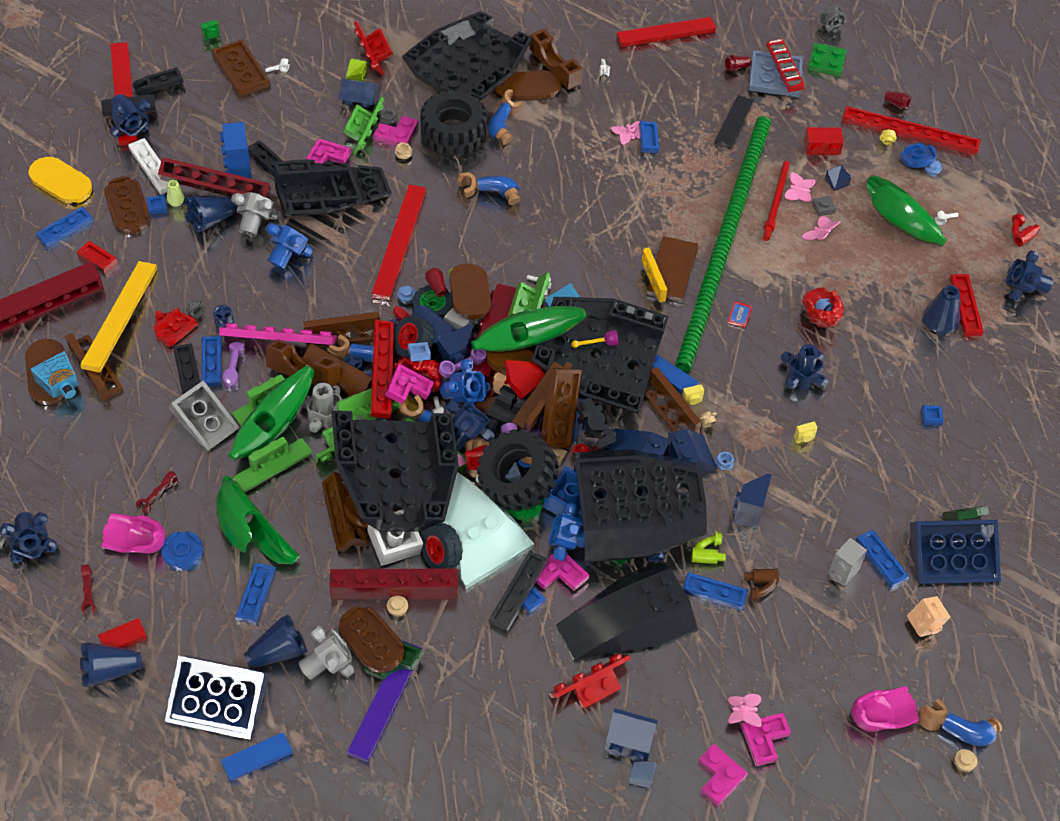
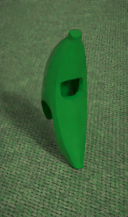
M871 175L867 179L866 187L872 197V203L885 220L917 240L939 244L941 247L946 243L947 239L943 236L936 221L911 195L882 177Z
M553 306L525 310L491 325L476 340L471 341L474 351L480 349L487 352L512 351L535 346L572 329L586 318V311L584 308L574 306Z
M306 365L287 377L254 408L233 441L231 452L228 454L231 460L235 462L239 458L248 457L254 451L269 445L270 442L277 439L291 425L311 387L314 370L311 366Z
M225 476L222 479V485L216 497V516L224 535L238 550L246 552L247 545L251 541L262 553L276 563L294 564L298 561L300 555L271 525L239 485L232 480V477ZM246 515H252L249 523L246 522Z

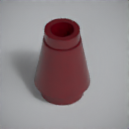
M730 55L725 59V68L731 72L751 65L750 57Z
M887 91L884 100L902 110L908 109L911 103V96L908 93Z
M439 268L428 270L425 273V280L437 297L444 296L447 291L443 272Z

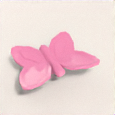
M640 121L633 123L632 126L627 124V128L623 126L611 127L612 132L620 135L622 145L630 142L631 138L640 139Z
M790 173V181L793 185L785 192L784 197L788 200L800 199L802 201H811L809 188L814 186L816 180H803L798 174Z
M821 216L818 219L819 227H814V230L804 233L802 239L814 240L817 238L818 240H823L840 221L831 222L829 218Z
M748 694L744 697L732 696L728 698V702L733 706L732 711H734L728 719L729 723L732 724L744 720L753 726L760 727L762 725V720L755 713L757 712V706L761 702L760 695Z

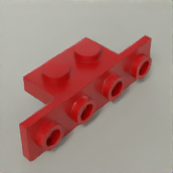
M355 21L356 29L354 31L361 38L360 44L367 50L365 54L372 61L370 63L371 67L375 72L378 71L382 76L385 75L380 62L394 53L383 31L379 28L367 36L364 29Z
M615 654L609 657V662L605 664L598 663L592 666L590 672L586 674L581 672L574 675L571 682L567 684L562 682L553 687L554 690L549 692V695L552 698H558L574 690L581 708H586L621 689L613 668L627 662L631 658L629 655Z

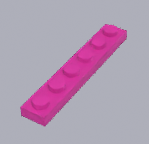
M226 323V326L219 328V335L269 340L279 339L282 341L328 345L337 343V335H331L330 331H320V334L312 333L313 330L308 329L294 332L293 328H282V331L275 330V327L263 326V329H256V325L238 327L236 323Z

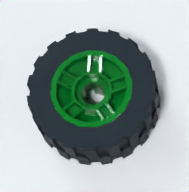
M429 285L421 287L412 298V311L419 305H427L444 319V316L453 308L451 292L446 289L447 293L444 296L437 297Z

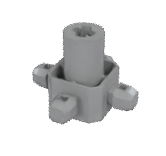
M252 192L232 195L231 201L238 205L237 212L243 215L239 227L240 233L255 237L257 236L261 221L276 220L279 213L272 208L274 204L272 200Z
M319 383L313 388L312 397L306 396L301 407L307 409L310 431L316 433L321 427H333L331 412L332 410L338 411L337 402L342 400L339 386L331 387L327 383Z
M319 625L313 627L310 633L314 639V651L299 661L302 672L309 679H313L325 669H328L333 674L339 670L344 676H351L354 673V667L351 664V652L348 646L333 629L326 632Z

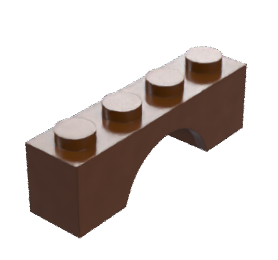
M544 28L530 34L532 41L529 50L551 72L560 78L561 83L568 90L582 83L583 68L573 58L566 61L560 56L556 49L554 38Z
M277 339L266 346V367L276 372L290 376L308 365L314 370L312 384L327 383L333 387L340 382V361L323 356L312 364H308L298 356L293 344Z

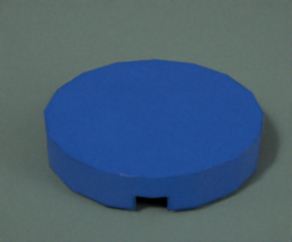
M924 143L909 145L904 148V152H901L902 163L911 168L928 166L937 157L936 149L929 144L924 146Z
M178 531L169 535L165 539L161 550L163 561L167 566L175 570H186L194 567L202 559L204 553L201 539L190 531L182 533Z

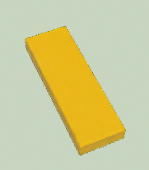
M644 248L641 262L659 303L666 301L667 287L650 248Z

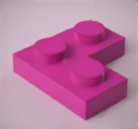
M402 116L397 127L380 123L373 135L374 140L394 146L403 142L409 144L419 125V120Z
M319 138L306 159L315 160V163H324V161L329 160L342 164L346 163L349 158L351 148Z
M399 364L385 396L403 404L408 393L411 392L426 400L434 382Z
M552 554L548 557L549 562L536 583L545 590L560 578L575 591L589 579V574L570 556L566 555L563 561H557L553 559Z
M784 713L760 718L762 720L760 727L746 722L742 723L741 728L755 766L777 761L778 756L772 740L787 737L791 734Z
M715 744L698 761L714 775L702 787L701 792L717 806L725 800L748 774Z

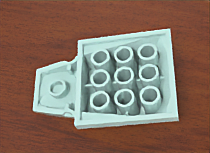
M457 472L445 521L439 524L451 525L460 537L463 549L462 560L453 569H458V580L467 589L533 549L534 543L506 509L496 504L483 489L480 490Z

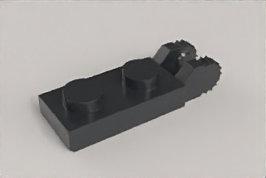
M176 67L145 76V78L138 79L132 84L137 96L183 84L184 81L179 69Z

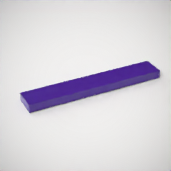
M397 670L389 674L382 681L347 751V755L366 763L369 762L413 672L412 670Z

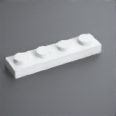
M145 138L129 144V150L159 194L167 193L168 182L161 180L158 176L161 161Z

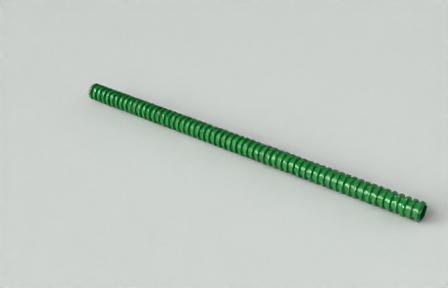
M759 116L756 119L675 362V366L684 372L690 371L748 197L747 195L749 194L751 183L771 126V120L766 116Z

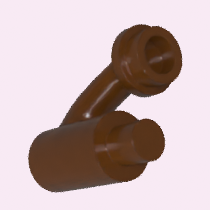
M778 568L752 569V572H744V580H752V583H767L761 589L758 586L750 589L751 601L759 602V598L768 594L776 587L779 582Z

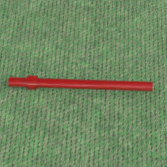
M784 161L768 220L764 224L765 231L762 238L764 241L770 240L771 232L774 231L776 225L775 218L790 166L789 161Z

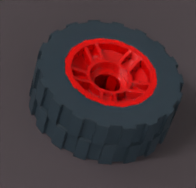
M408 315V317L400 320L394 332L393 347L396 353L402 357L410 358L408 344L427 342L430 350L434 339L432 324L426 319Z
M444 523L428 527L422 534L423 557L431 569H453L462 560V543L456 530L451 525Z

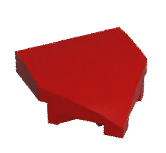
M175 308L172 312L167 313L156 311V322L153 328L157 339L171 348L194 329L198 323L193 317L181 313L179 308Z
M504 361V367L506 368L504 384H509L520 399L537 387L545 375L539 366L533 362Z

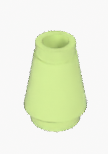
M170 180L167 183V201L172 206H180L185 199L184 193L178 181Z

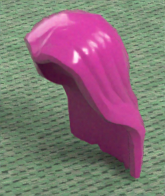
M111 513L102 533L104 535L102 537V547L121 553H154L163 547L165 541L164 527L158 521L144 515L128 516Z
M907 686L868 692L858 697L851 708V714L856 725L868 732L906 727L918 722L919 717L915 700L912 699L911 693H908L909 689Z

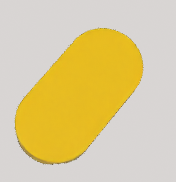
M43 157L33 162L29 167L28 172L31 182L64 203H81L88 199L92 193L90 179L58 158Z

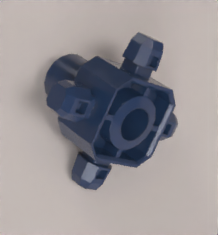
M124 94L113 97L111 100V110L113 112L112 119L116 125L110 130V134L114 138H118L123 132L128 136H135L139 132H146L149 129L147 125L149 118L145 112L150 108L151 104L147 99H142L137 105L133 101L128 100Z
M1032 250L1027 253L1026 260L1017 258L1007 271L1006 284L1014 287L1010 291L1009 298L1017 302L1023 295L1022 291L1032 293L1035 290L1046 294L1053 285V279L1042 274V267L1035 265V262L1038 261L1039 253Z
M811 344L803 345L795 356L788 351L781 355V360L788 365L785 382L787 388L793 389L798 386L801 389H809L814 383L820 388H825L828 385L829 380L824 375H821L824 367L822 361L824 354L816 346Z
M451 400L446 408L450 413L455 414L453 425L457 451H461L470 438L475 440L481 435L482 439L490 442L495 437V432L491 428L486 427L491 421L488 416L471 403L467 402L461 407L460 403Z
M22 512L15 517V525L10 523H3L1 525L0 533L9 538L12 550L10 554L11 562L18 564L25 557L29 559L38 558L43 551L55 552L58 545L56 541L48 536L46 528L47 514L39 512L34 516L29 512Z

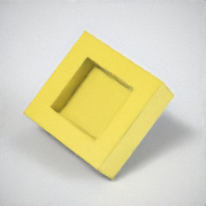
M702 384L683 389L682 398L688 405L702 402L704 394Z
M815 421L796 426L793 437L796 443L809 442L815 438L818 428Z

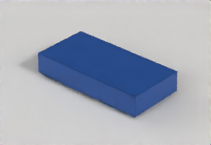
M640 121L641 152L658 153L657 122Z

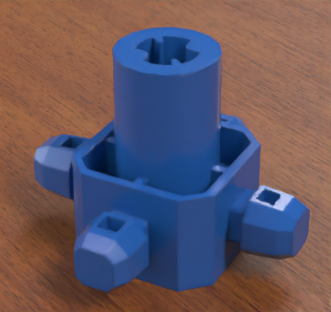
M271 223L266 227L267 233L272 236L270 241L276 245L267 260L272 265L284 270L292 255L300 256L302 254L310 256L312 254V248L306 244L309 239L287 225L277 226Z
M471 359L462 360L460 367L462 372L453 373L450 380L442 382L440 392L444 399H452L458 403H463V405L467 402L474 405V402L484 400L486 393L490 392L491 387L488 382H485V376L481 372H472L473 364Z
M567 503L563 513L556 515L553 520L548 542L550 546L556 547L553 551L554 560L563 561L567 555L566 550H573L576 546L583 548L582 519L574 517L577 514L576 504Z

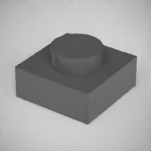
M830 196L813 199L812 205L818 217L835 214L836 208Z

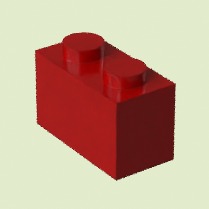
M807 127L804 137L806 155H841L844 144L842 129Z

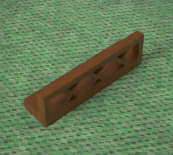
M371 312L303 321L304 329L313 330L312 333L320 334V331H330L331 335H342L349 340L350 345L352 343H372L373 336L366 333L374 330L375 319L380 320V313ZM350 333L359 334L357 338L351 339L348 337ZM338 340L337 343L333 344L335 347H341L338 344ZM306 343L307 349L311 345L310 343ZM313 344L320 349L329 348L328 344Z
M70 333L65 336L66 342L81 367V362L88 351L83 350L80 345L88 342L91 346L93 340L89 334L76 340L74 335ZM107 362L102 370L107 371L105 377L99 376L97 372L82 369L102 401L124 391ZM106 383H112L116 387L107 391L105 385Z
M554 361L550 368L572 369L573 364L567 361L563 367ZM550 368L513 419L512 423H515L518 429H525L531 432L543 415Z
M658 367L651 369L647 386L652 384L656 390L655 393L645 390L644 398L671 432L678 431L677 427L681 426L699 433L701 427L700 419ZM656 398L665 400L666 406L657 405L655 402ZM666 413H675L677 420L669 419Z
M333 472L322 482L337 551L345 552L352 545L366 548L369 545L365 527L353 524L346 517L344 503L349 492L342 483L343 479L340 473ZM354 531L360 536V539L355 538Z

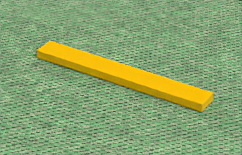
M138 261L82 360L81 369L101 372L157 271V264Z

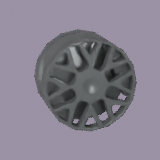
M830 6L820 15V22L828 32H834L839 30L841 25L845 24L846 16L838 6Z

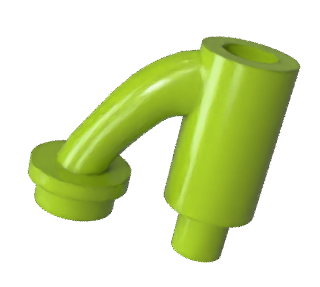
M715 531L714 535L699 541L692 548L691 561L693 563L717 564V561L725 562L726 553H718V550L704 549L714 543V546L721 545L722 533Z

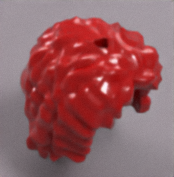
M818 287L810 292H806V295H804L802 303L808 318L811 320V323L818 327L832 328L843 317L844 305L836 291L829 292L824 287ZM828 298L830 303H832L830 311L817 310L815 308V304L820 299Z
M405 357L399 360L398 363H394L392 377L397 366L401 364L433 381L430 393L439 391L443 376L439 373L440 364L435 360L418 362L411 361L410 358L407 359Z

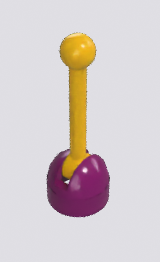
M608 331L604 338L580 342L574 340L571 345L573 348H577L579 345L604 341L610 346L619 345L617 331Z

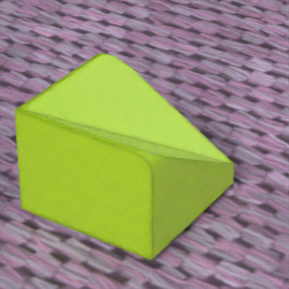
M351 59L346 79L363 81L368 71L367 62Z

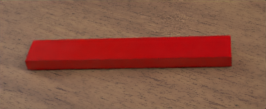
M711 17L620 31L617 32L616 37L622 48L716 32V26Z
M376 319L373 332L370 417L390 419L392 399L385 396L393 374L394 322Z

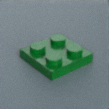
M814 43L808 70L841 77L847 50Z

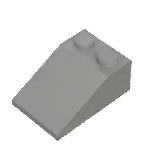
M204 381L180 396L169 406L170 411L181 425L207 451L240 428Z

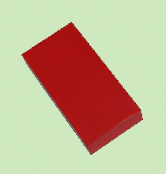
M90 240L76 251L79 258L87 263L92 262L94 267L104 274L118 263L115 256Z
M139 618L98 634L102 645L124 649L147 639Z

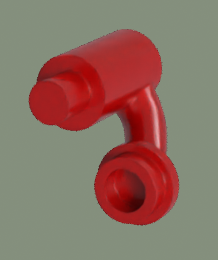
M1020 213L1012 216L1013 241L1017 246L1021 247L1037 236L1040 227L1037 224L1034 226L1029 225L1020 232L1019 227L1024 225L1025 217Z

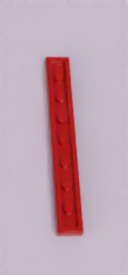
M128 43L110 44L115 96L124 94L126 97H133ZM123 132L118 137L119 146L136 142L137 135L128 136Z
M846 106L841 121L880 132L893 130L896 136L975 156L978 154L981 142L977 138Z
M408 185L372 291V298L388 301L391 299L426 194V187Z

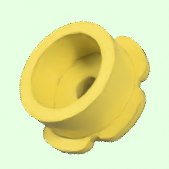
M884 130L879 139L883 144L891 145L896 141L897 137L893 130Z

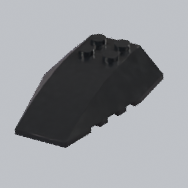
M311 159L274 161L273 163L275 190L284 216L326 214L370 203L392 194L382 167L364 165L350 167L346 163H342V166L332 165L329 161L315 163V160Z
M660 562L622 576L556 624V628L574 661L603 657V655L611 653L613 655L622 654L623 651L629 650L640 651L647 647L658 648L698 631L690 600L671 568Z

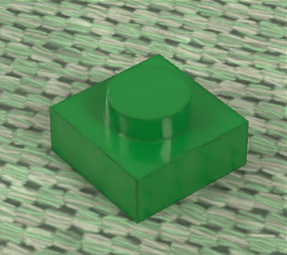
M217 20L201 23L204 41L221 37Z

